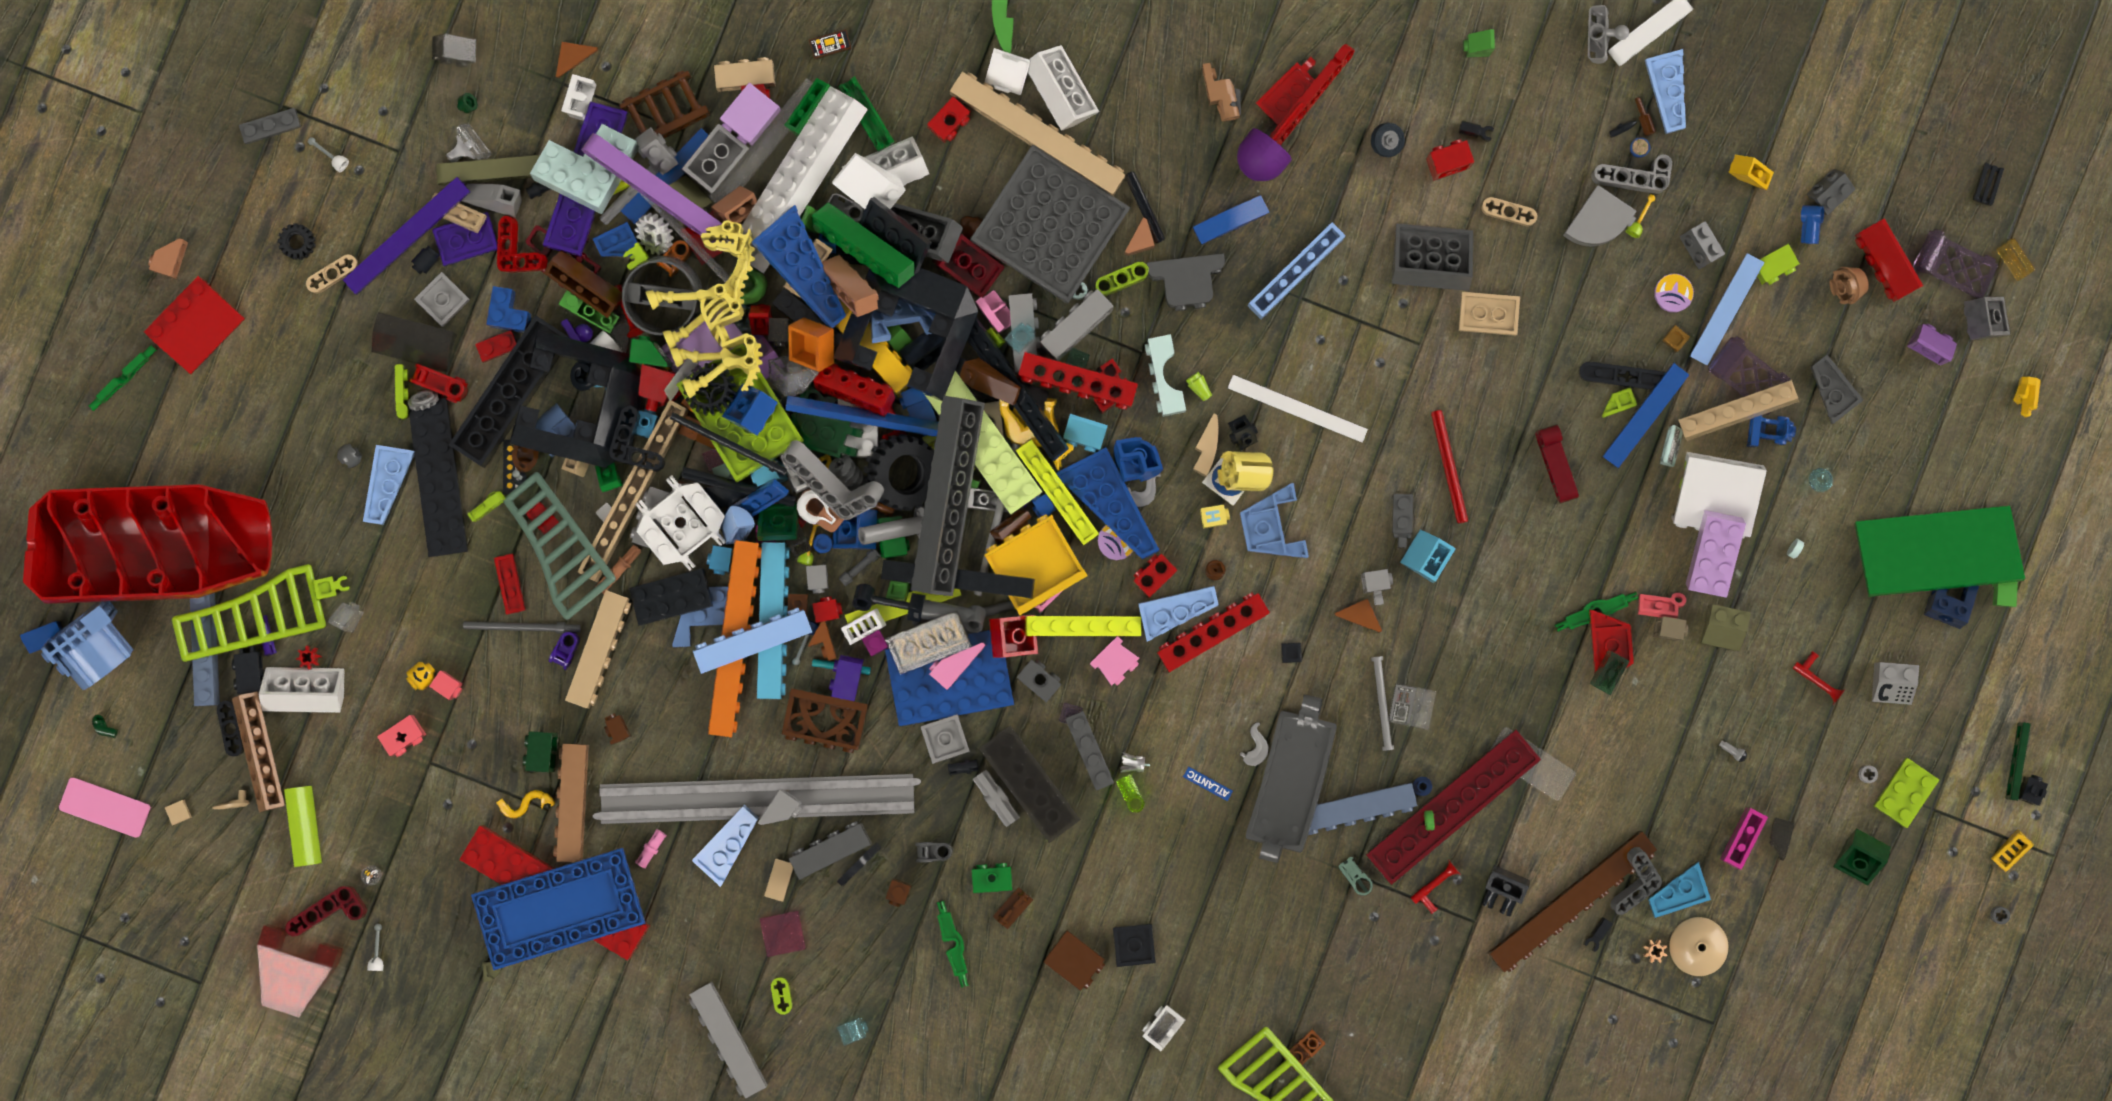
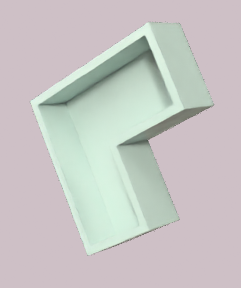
M601 124L596 134L633 160L639 148L637 142ZM550 140L530 172L534 181L600 214L605 210L621 181L620 178L586 154L582 157Z

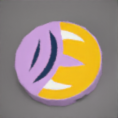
M1680 274L1664 276L1657 282L1654 289L1655 300L1667 312L1677 313L1684 310L1691 304L1694 295L1691 282Z
M1107 525L1102 528L1098 536V546L1104 556L1112 560H1122L1132 554L1133 550Z

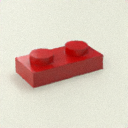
M509 330L475 345L482 362L485 363L510 353L517 341L513 331Z

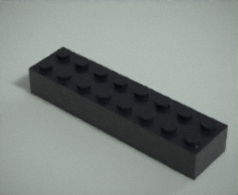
M536 315L449 443V446L483 468L487 466L514 426L519 406L528 405L549 373L529 368L537 330L569 338ZM553 355L550 370L560 356Z

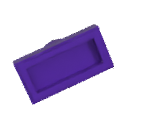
M568 319L561 322L570 339L588 342L593 336L592 328L587 324H580L574 329Z

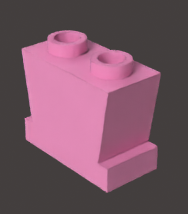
M1118 636L1090 663L1094 669L1097 667L1100 669L1111 686L1114 683L1118 686L1125 679L1123 674L1127 670L1132 672L1139 665L1137 662L1139 657L1121 645L1123 641Z

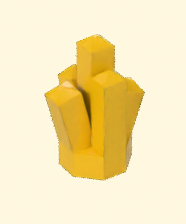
M2021 377L2019 379L2014 401L2016 404H2022L2021 415L2024 417L2031 416V411L2038 407L2040 379Z

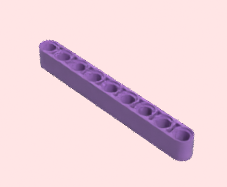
M592 133L581 150L587 156L700 236L702 233H707L706 228L722 225L720 221L597 134Z

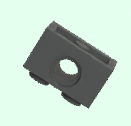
M1031 659L1016 678L1047 703L1062 685L1059 683L1061 679L1053 672L1048 674L1044 670L1046 666L1038 659L1035 662ZM1043 674L1046 677L1045 684L1037 685L1034 680L1035 676Z

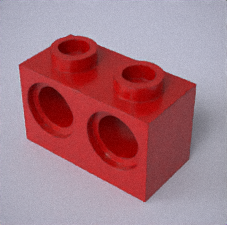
M1155 554L1148 561L1150 565L1145 570L1140 568L1133 575L1135 577L1133 582L1148 598L1178 571L1162 554L1159 556ZM1162 562L1166 565L1164 573L1156 571L1155 566L1157 563ZM1144 576L1151 577L1152 585L1145 587L1141 583V579Z

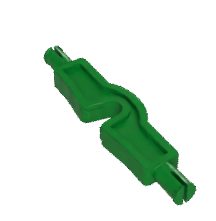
M150 345L143 353H139L122 369L123 374L120 377L113 378L96 395V399L88 405L89 408L95 411L102 403L107 402L134 377L136 372L150 360L149 357L157 349Z
M1635 591L1626 596L1620 594L1608 600L1592 601L1585 605L1581 611L1565 617V621L1555 624V628L1559 632L1566 628L1571 630L1581 625L1589 624V610L1598 608L1600 613L1609 616L1620 609L1628 607L1629 602L1637 600L1639 597L1635 596L1637 595Z
M944 900L941 901V904L937 902L940 913L937 918L942 940L944 942L951 940L956 942L954 948L946 951L954 976H958L961 988L964 987V984L965 987L969 986L965 975L968 970L963 956V938L955 929L951 912H947Z

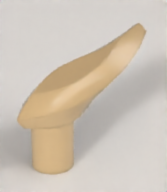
M239 790L238 800L221 803L212 808L230 809L245 807L250 803L246 800L247 791Z

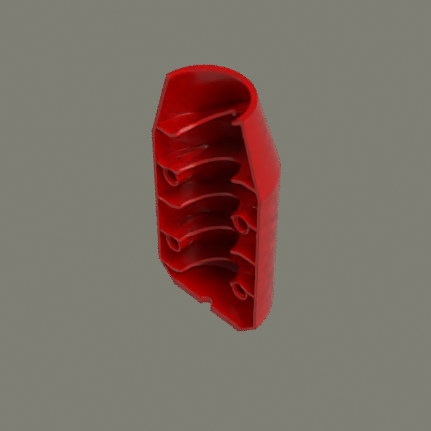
M200 484L49 490L29 508L26 537L28 548L25 551L23 583L46 604L201 598L268 574L272 558V526L266 501L263 499Z

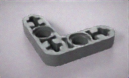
M1640 847L1632 848L1627 854V860L1639 879L1615 896L1610 904L1611 908L1618 915L1627 913L1655 892L1662 884L1661 877L1647 854ZM1648 866L1647 870L1641 873L1642 868ZM1636 890H1640L1636 896L1632 897Z

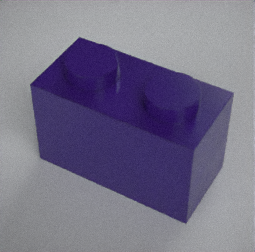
M840 655L839 661L835 660L833 671L836 672L835 679L831 678L829 690H832L831 697L855 701L863 659Z

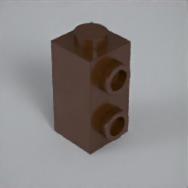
M892 879L885 899L889 900V904L900 907L901 904L905 905L912 885Z

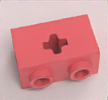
M409 715L377 737L389 756L396 755V757H399L407 752L406 748L410 745L414 747L423 741L422 737L426 733L415 716ZM401 734H406V735H407V736L404 738L405 741H400V740H399V739L401 738Z

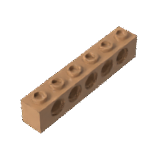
M258 692L234 697L232 702L259 813L283 807L285 804Z

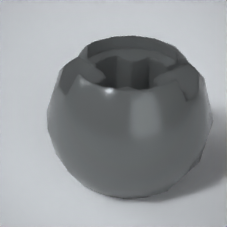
M344 444L339 448L337 458L342 464L345 463L348 468H354L361 462L362 454L356 447L353 448L351 444Z

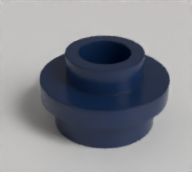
M1427 777L1416 778L1413 782L1414 792L1419 796L1428 795L1432 790L1431 781ZM1420 783L1426 784L1425 790L1419 788Z

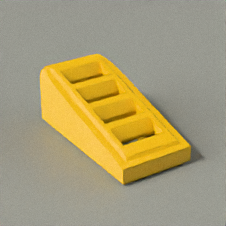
M2017 829L1991 859L2007 872L2034 844ZM2020 839L2025 844L2021 846L2017 840ZM2013 844L2019 849L2018 852L2011 847ZM2005 851H2010L2014 856L2011 858ZM2001 855L2009 861L2007 864L1999 858Z

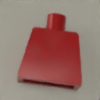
M642 364L639 396L648 398L645 409L657 412L659 402H669V398L664 390L676 375V372L654 365Z

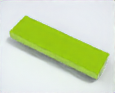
M312 786L284 789L294 867L320 864L322 859Z

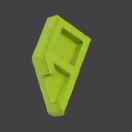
M1631 387L1611 394L1603 411L1602 418L1637 406Z

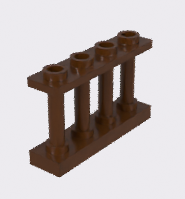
M680 71L674 75V78L668 81L667 79L662 80L656 84V87L652 89L646 88L639 92L640 95L634 98L628 97L619 105L621 110L629 111L641 135L646 131V128L635 106L646 102L657 124V129L654 131L656 134L660 133L664 139L711 116L706 105L701 106L698 104L687 80L692 78L688 71ZM679 84L692 107L691 112L686 115L681 113L669 90ZM663 93L674 115V121L668 124L663 121L652 99Z

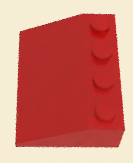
M197 276L152 322L144 333L189 374H192L245 318L207 281Z

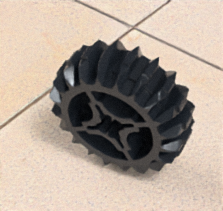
M705 363L704 369L698 365L697 369L699 371L691 370L693 376H686V379L691 381L695 379L697 381L699 380L698 377L702 375L704 377L715 369L717 364L713 363L710 368L709 364ZM727 369L718 375L724 380V384L714 383L712 380L708 383L707 387L699 388L696 395L706 396L709 403L698 401L696 395L690 399L687 397L685 400L687 403H691L690 407L692 409L696 408L697 413L703 410L705 416L708 415L709 410L713 416H715L716 410L719 413H723L722 407L724 406L728 409L729 405L727 402H734L733 398L730 397L736 395V391L731 390L737 387L735 383H731L734 381V377L729 376L730 371ZM711 385L714 389L709 394L706 389ZM719 393H723L721 398L716 401V396Z

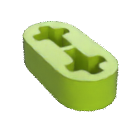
M783 977L775 978L771 983L774 1008L777 1013L785 1015L793 1007L789 983ZM778 981H781V984L785 983V987L782 988L783 994L781 995L779 989H775ZM781 997H784V1002L789 1004L786 1007V1011L778 1007L781 1004Z

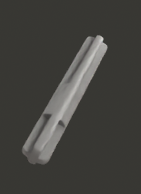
M651 166L646 169L654 175L659 172L658 170L654 171ZM630 186L611 204L599 219L607 225L621 212L638 191Z

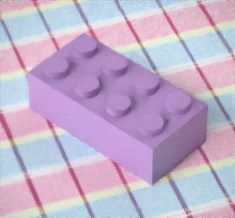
M1704 510L1686 580L1688 590L1727 598L1746 526L1742 517Z

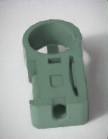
M1349 857L1339 865V869L1358 895L1365 896L1371 892L1373 883L1365 873L1361 874L1360 868L1352 861L1353 857ZM1361 878L1367 879L1369 881V891L1360 880ZM1356 881L1365 893H1361L1357 890L1355 884Z

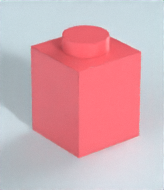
M440 670L429 687L448 700H452L453 698L456 699L462 692L460 687L463 683L445 671Z

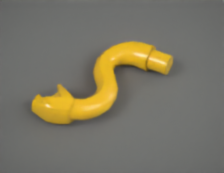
M533 790L523 797L518 810L514 811L503 798L496 802L504 816L518 818L526 813L529 803L533 798L541 800V809L547 803L551 804V807L554 806L555 801L548 793Z

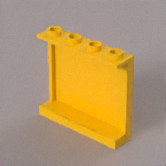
M1047 514L1037 519L1038 523L1032 527L1030 524L1020 529V534L1015 537L1013 534L1003 539V544L998 547L996 544L986 549L987 553L984 554L995 574L1035 579L1033 599L1008 595L1019 616L1088 576L1052 515L1049 517Z

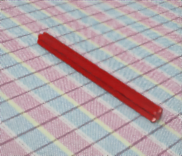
M1436 410L1431 412L1456 521L1458 524L1467 522L1468 517L1442 410Z

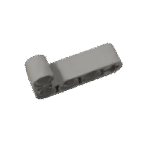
M1667 155L1658 156L1652 162L1651 171L1601 164L1592 171L1591 178L1598 185L1660 194L1669 185L1672 160ZM1660 160L1664 161L1666 168H1659L1657 162ZM1600 171H1603L1602 173H1603V175H1605V176H1604L1603 178H1600V177H1601L1600 174H1597V173H1599ZM1617 173H1621L1624 175V182H1620L1617 180ZM1637 176L1643 178V185L1636 183L1635 178ZM1656 179L1661 180L1663 188L1656 187L1654 181Z

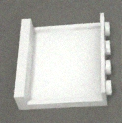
M1687 452L1685 458L1687 463L1675 514L1672 516L1673 523L1680 528L1690 526L1695 527L1699 531L1704 510L1742 517L1746 523L1742 538H1745V536L1751 537L1767 471L1764 465Z

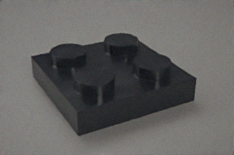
M1152 924L1113 927L1117 967L1156 963Z

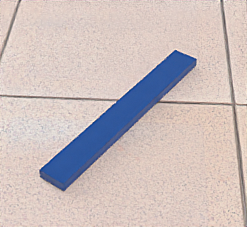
M787 395L786 411L937 437V421L887 413L883 417L862 408Z

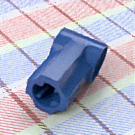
M1802 206L1801 222L1803 225L1801 243L1819 244L1820 225L1824 220L1823 206Z

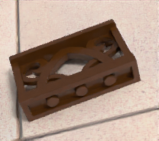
M791 688L781 734L786 735L785 739L796 741L797 738L805 739L804 743L816 745V742L824 743L823 747L835 749V746L843 747L842 751L854 753V750H859L868 704ZM795 697L799 698L801 713L792 714ZM812 703H816L818 705L817 711L808 712V709L812 710ZM826 704H830L831 715L840 723L822 733L814 725L810 716L818 715L823 711ZM837 709H843L844 712L841 716L845 717L844 719L836 715ZM857 710L861 711L858 729L850 723ZM802 716L804 720L797 722V724L802 725V730L794 731L791 728V721L796 717ZM846 726L852 728L855 733V737L851 742L842 740L843 734L849 736L848 731L844 729ZM809 729L816 737L807 736L804 734H806ZM836 734L838 742L826 739Z

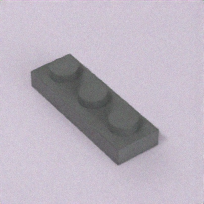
M292 108L240 124L239 128L243 141L247 145L301 128L296 109Z

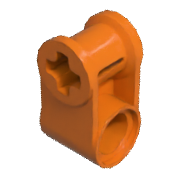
M679 240L663 256L675 257L685 262L690 257L692 249L688 243ZM680 245L686 246V252L683 255H679L677 252ZM657 262L656 264L658 267L661 266L666 270L671 278L680 270L673 265L670 267L667 263Z

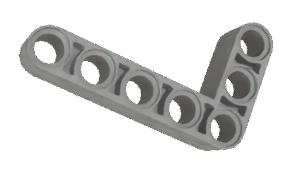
M791 441L782 455L784 463L841 519L849 520L874 508L884 493V487L875 481L850 491L800 441Z

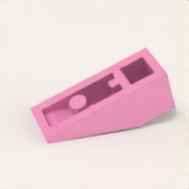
M980 643L944 658L940 662L936 660L929 668L932 671L929 675L948 690L986 645Z

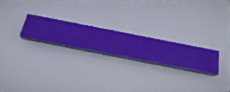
M456 177L348 274L343 281L354 294L360 293L471 191L459 177Z

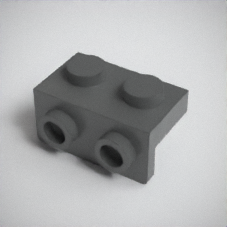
M1833 169L1818 184L1814 185L1807 195L1809 198L1814 199L1818 206H1823L1824 214L1829 215L1856 189L1844 172Z
M1706 221L1680 236L1681 241L1698 269L1725 255Z

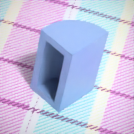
M730 506L720 526L726 545L734 544V540L745 541L755 525L749 512L741 507Z

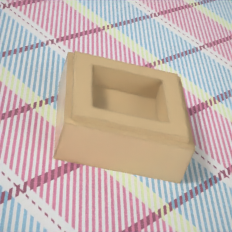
M185 800L165 807L172 826L192 818Z

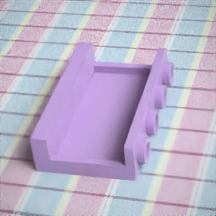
M705 321L688 334L689 337L679 339L680 342H677V345L674 347L678 349L683 348L691 352L695 349L700 353H716L723 350L721 344L719 346ZM734 323L725 326L730 340L743 335ZM666 343L661 348L673 363L670 368L677 373L681 366H676ZM714 360L700 361L698 365L704 367L705 363L709 364Z

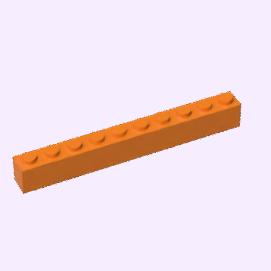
M734 540L721 636L725 635V638L732 636V632L743 628L746 631L751 629V625H748V618L753 615L754 606L750 604L751 597L755 598L756 586H753L754 578H758L759 567H756V561L761 558L762 547H758L759 543ZM743 658L716 669L708 726L709 735L732 737V733L737 731V721H734L735 713L739 714L740 702H737L738 694H742L743 683H740V676L744 675L746 665L742 663Z

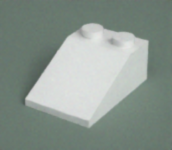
M856 153L832 181L833 185L864 209H866L869 199L873 197L891 209L906 191L899 177Z

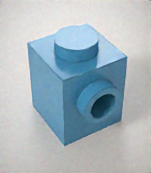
M644 409V412L639 411L640 419L635 435L649 439L659 417L655 415L656 412Z
M713 546L712 553H708L707 565H710L709 569L714 570L713 574L725 575V572H730L732 548Z

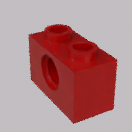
M952 97L930 120L927 128L943 143H946L947 140L952 141L958 134L956 131L959 127H965L971 120L969 118L971 116L970 111L955 97ZM948 117H953L956 122L953 125H947L945 120Z

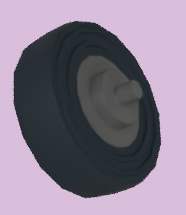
M1386 122L1374 129L1370 141L1375 153L1389 158L1401 152L1404 147L1405 137L1404 132L1398 125Z

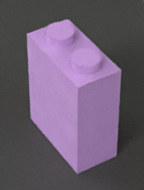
M748 83L721 116L720 120L723 123L721 126L730 133L732 131L738 135L737 139L744 145L748 143L752 146L779 114L781 109L751 83Z

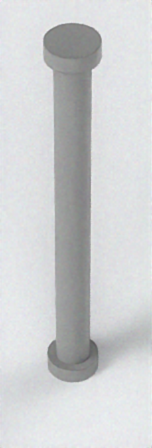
M1383 656L1372 657L1371 661H1374L1384 742L1382 750L1385 751L1393 750L1394 745L1392 746L1386 703L1381 662Z

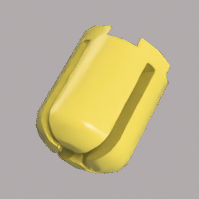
M1226 451L1220 457L1224 459L1221 469H1218V480L1220 485L1225 486L1226 490L1263 491L1271 484L1273 464L1271 458L1262 452Z

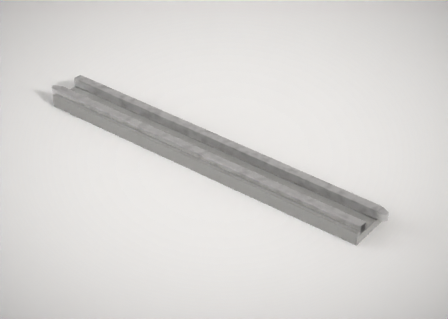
M913 774L602 784L600 785L601 812L595 813L593 818L601 820V824L730 820L745 804L760 819L779 790L782 789L802 802L800 807L803 809L797 817L915 813L914 786L920 784L921 780L914 778Z

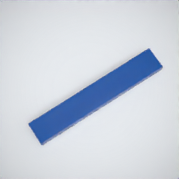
M701 128L677 152L675 158L678 164L664 175L659 171L655 176L668 185L683 177L686 173L681 170L682 167L708 137V134ZM638 192L621 212L636 225L639 218L644 216L655 203Z
M1673 363L1602 457L1619 468L1688 378L1689 374Z

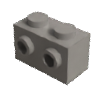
M651 127L635 138L639 146L638 152L644 159L647 157L650 160L649 164L654 171L659 170L664 175L678 164L675 158L677 156L675 150L671 146L668 147L660 133L656 134Z

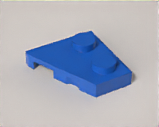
M628 222L593 238L601 256L623 257L624 253L633 248L634 244L637 243Z

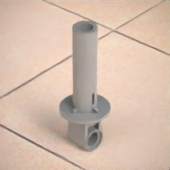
M925 507L915 508L914 517L860 527L858 529V537L861 544L865 545L917 534L920 538L921 522Z

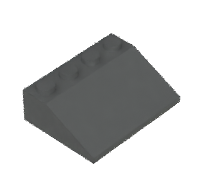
M1396 223L1392 284L1469 291L1473 277V230Z

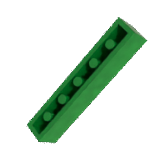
M829 202L812 215L813 229L817 233H821L831 243H835L842 248L845 253L855 257L859 263L869 267L872 272L879 274L889 284L899 288L914 276V262Z

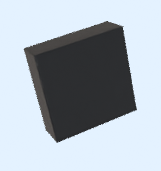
M1281 643L1282 663L1302 662L1301 643Z

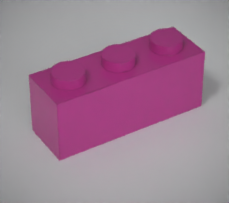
M1745 808L1719 860L1742 870L1768 817L1752 808Z

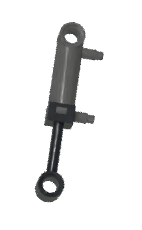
M859 584L856 587L852 601L854 608L860 611H868L873 603L908 610L907 620L913 621L912 624L915 626L921 622V619L946 623L954 618L957 626L962 627L965 634L967 631L972 633L982 631L986 616L985 609L980 606L973 605L966 608L925 600L926 595L912 593L910 602L874 596L875 589L868 584Z

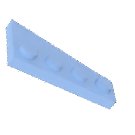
M1209 586L1138 603L1147 642L1187 622L1191 618L1197 617L1218 606L1215 587Z
M744 804L692 861L721 887L759 817Z

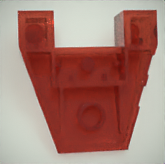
M270 924L264 925L257 943L261 1005L299 1018L329 976L337 968L343 948L325 942L321 943L313 961L281 950L287 934L286 930Z

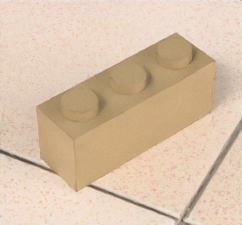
M758 58L757 61L749 62L748 59L738 60V63L732 64L729 61L719 62V65H714L716 89L718 92L741 90V86H746L748 83L752 85L765 84V87L776 86L774 64L769 58Z

